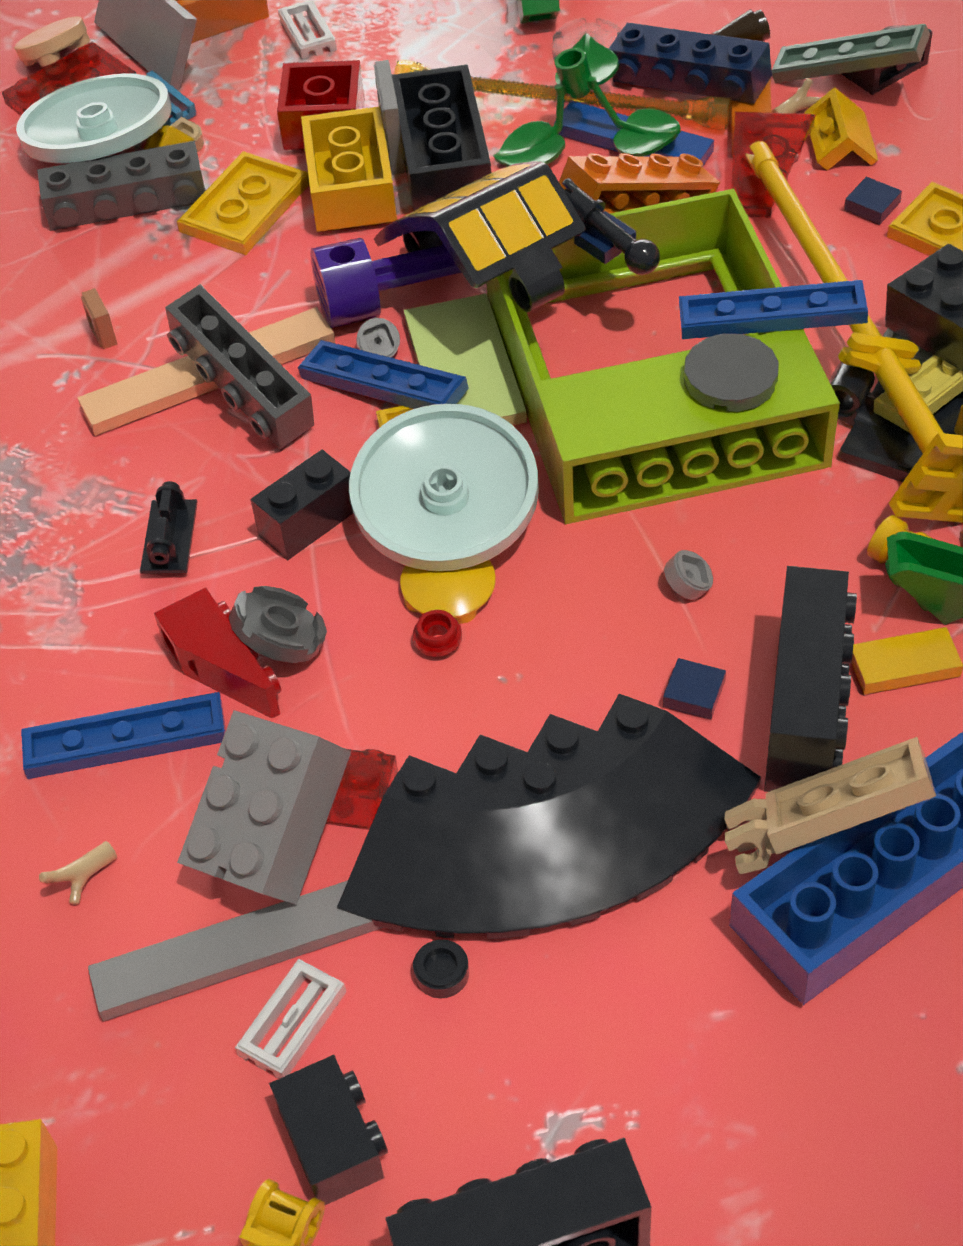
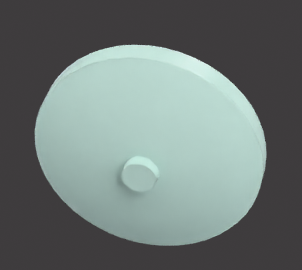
M141 74L99 76L60 88L35 102L18 120L16 132L24 152L36 160L50 163L83 162L118 153L147 139L166 123L171 114L172 105L166 86L156 78Z
M435 404L400 414L382 425L368 438L354 460L349 480V494L353 513L361 532L379 552L393 561L412 568L428 571H451L468 568L490 560L510 547L520 537L530 523L536 509L539 494L538 470L534 454L528 442L505 419L474 406Z

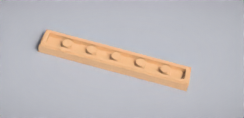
M317 307L249 332L280 364L309 354L321 340L335 343L334 332ZM189 356L77 398L80 408L96 436L211 392L219 387L213 381L210 383L206 382L196 370L194 361Z

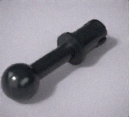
M570 178L562 182V185L566 187L563 190L585 225L586 229L584 231L591 227L623 252L625 254V263L633 273L646 275L657 268L660 262V251L655 243L648 239L635 240L603 213L605 202L601 199L595 201L574 184V181Z

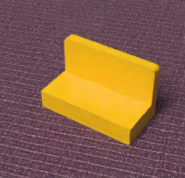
M835 87L804 112L817 163L826 170L833 167L852 150L870 165L878 161L865 112Z

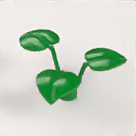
M585 33L573 48L562 51L554 60L557 70L555 75L557 104L556 121L553 127L544 121H533L523 124L505 139L500 150L493 156L496 162L506 167L524 162L541 161L549 164L554 161L566 146L564 138L558 134L563 128L564 95L568 94L571 98H582L589 94L591 89L614 125L621 129L613 139L615 148L621 154L626 153L635 157H643L655 153L675 140L678 134L681 133V127L679 122L668 113L649 108L636 110L628 117L626 122L622 121L599 87V85L610 80L619 68L618 58L613 51L599 44L588 33Z

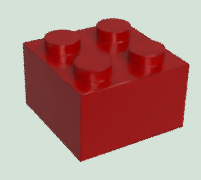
M360 60L283 63L277 106L283 150L298 149L305 151L302 116L364 108L365 95Z

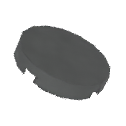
M720 334L708 337L692 347L685 358L684 384L690 395L702 405L713 409L715 404L727 406L726 411L740 412L756 408L770 399L778 382L779 361L773 350L759 339L743 334Z
M254 587L252 593H246L245 590L238 594L229 615L232 630L244 644L255 652L276 661L289 663L309 661L319 653L327 633L322 616L318 612L313 616L306 609L308 603L303 598L276 587Z

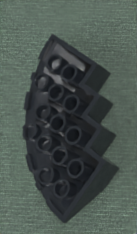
M618 694L598 731L549 714L528 752L480 734L457 773L409 755L382 798L339 900L337 909L372 920L373 925L401 932L403 927L435 931V937L452 939L455 938V933H486L487 939L511 938L530 935V929L544 928L564 922L571 924V926L599 918L600 912L622 904L634 897L639 901L660 890L673 881V875L692 861L697 863L709 852V846L726 829L730 830L725 822V812L751 800L761 783V776L670 712L622 694Z

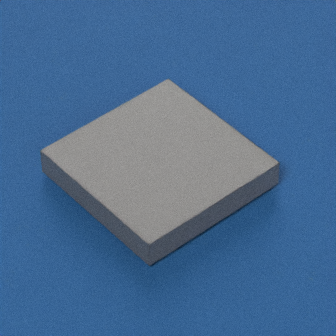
M389 60L375 61L374 73L378 106L381 109L392 175L405 173L398 105Z

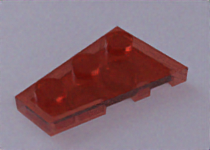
M92 41L29 77L18 80L14 85L1 92L5 104L22 116L35 102L70 84L105 75L136 74V71Z
M735 112L731 189L735 190L748 217L771 218L776 208V203L764 183L757 177L746 159L745 153L754 155L749 146L758 141L765 142L778 161L779 169L788 182V176L794 163L799 159L807 135H810L814 127L816 114Z

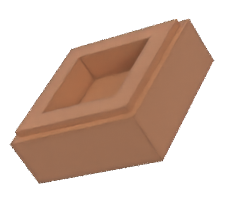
M96 288L82 292L80 297L87 321L100 347L107 349L118 345L110 315Z

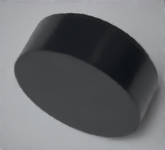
M449 940L431 941L422 946L414 957L413 970L415 981L419 989L426 995L434 998H448L458 994L466 986L469 979L468 958L463 948L455 942Z

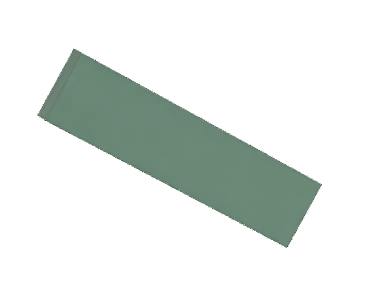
M917 24L783 46L772 68V78L775 83L920 62L930 33L926 24Z

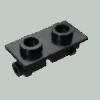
M167 481L156 490V500L151 502L140 567L141 574L187 573L198 501L197 499H185L180 486L175 482Z

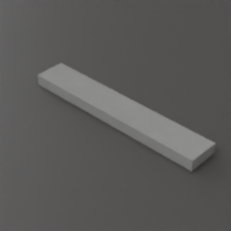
M347 881L299 896L296 905L283 901L89 965L88 970L99 1014L102 1020L106 1021L383 927L373 925L372 920L337 909Z

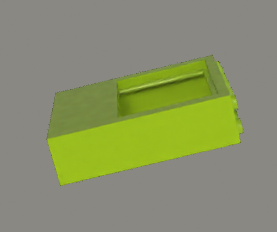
M729 189L610 213L636 231V240L648 239L658 247L660 262L657 268L649 274L638 275L630 271L625 263V254L623 252L604 264L574 244V238L553 248L552 251L562 266L559 271L565 283L564 294L547 303L713 269L725 292L782 287L735 190ZM513 270L486 283L487 297L565 525L832 466L840 402L804 329L745 334L746 336L759 339L773 350L779 361L778 382L770 399L758 407L740 412L726 411L727 406L715 404L714 409L704 406L690 395L684 384L685 358L690 350L551 379L528 314L517 305L510 292L508 280Z

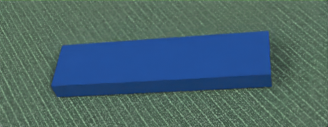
M571 100L564 109L563 128L558 134L618 152L613 139L621 129L614 125L605 109ZM616 113L622 121H627L629 116ZM681 131L675 140L656 151L655 154L665 157H679L681 154H689L700 159L704 166L714 151V140Z
M863 280L679 296L682 339L705 338L720 334H750L868 323V307Z
M321 340L298 366L301 379L413 409L435 404H457L469 389L465 376Z
M220 692L21 729L24 773L27 779L222 743L226 726Z

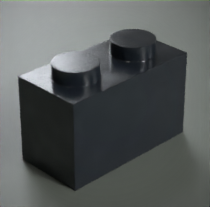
M323 449L318 451L250 499L258 536L286 560L294 557L353 514L349 494L351 472Z
M331 1055L269 1083L277 1108L315 1198L322 1200L327 1205L385 1178L380 1157L387 1154L388 1149L375 1119L364 1123L357 1107L366 1103L360 1084L353 1070L342 1073L335 1055Z

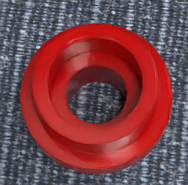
M428 611L418 619L413 629L414 644L419 651L426 655H447L457 649L461 643V626L447 611Z

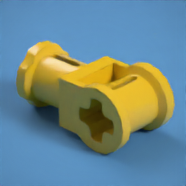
M271 1179L265 1180L252 1200L246 1224L239 1235L242 1246H311L323 1220L325 1203L315 1197L310 1199L309 1202L281 1191L278 1182Z

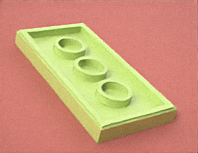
M487 294L404 310L405 323L417 364L466 377L469 389L457 404L487 410L500 416L512 425L527 422L526 409Z

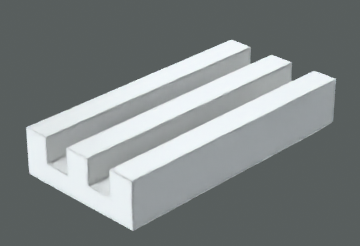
M312 0L278 9L279 20L302 60L309 58L308 52L314 51L315 55L319 56L323 54L322 48L327 47L330 52L337 50L336 39ZM307 11L321 37L316 38L308 21L301 12ZM290 15H293L307 41H304Z
M298 959L235 1046L237 1055L246 1061L248 1059L255 1061L256 1066L265 1072L267 1069L271 1070L278 1079L290 1074L345 995V983ZM306 978L311 980L296 1004L292 1005L282 1019L281 1025L264 1049L258 1047ZM326 988L320 999L317 1001L313 1009L310 1011V1013L303 1021L299 1029L296 1031L292 1039L289 1041L285 1049L282 1051L280 1056L276 1057L282 1049V1047L284 1046V1044L289 1039V1037L292 1035L296 1027L299 1025L303 1017L306 1015L310 1007L313 1005L317 997L320 995L322 990Z

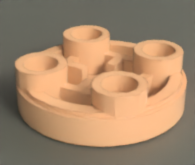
M69 17L30 33L22 38L14 46V49L25 66L39 62L40 66H46L61 58L59 51L70 47L71 50L80 48L88 44L90 38L82 17Z

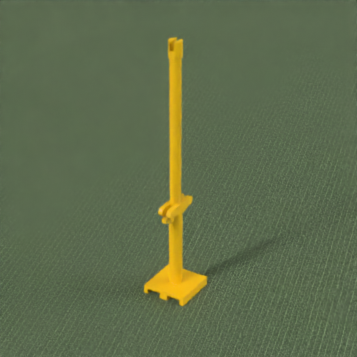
M763 141L750 145L749 147L754 155L745 153L747 161L757 177L764 183L822 282L848 281L779 169L778 161L768 145ZM868 314V323L849 325L853 332L847 340L849 347H843L838 354V358L846 365L861 367L875 373L922 452V456L893 495L889 505L896 517L963 523V435L946 434L942 431L908 374L918 373L922 367L919 360L912 359L919 350L917 345L909 340L883 337Z

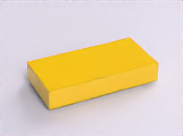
M947 627L853 645L851 663L864 695L960 677L963 670V663Z

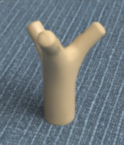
M807 78L792 97L771 111L772 118L776 123L781 124L798 111L810 108L822 98L806 96L813 83L811 79Z
M105 841L62 868L41 872L39 880L47 884L70 881L72 885L69 903L78 905L82 888L88 878L117 859V854L111 844Z

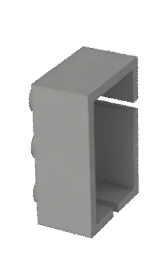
M233 710L217 756L225 760L222 768L212 767L177 863L260 894L296 905L351 751L319 736Z

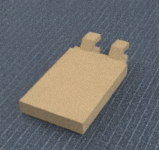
M912 738L765 793L766 799H751L726 811L725 822L728 828L732 830L725 833V843L729 851L738 849L739 852L757 848L751 854L742 853L735 856L736 868L741 875L767 868L773 853L777 855L936 797L926 757L918 738ZM743 821H750L737 827Z

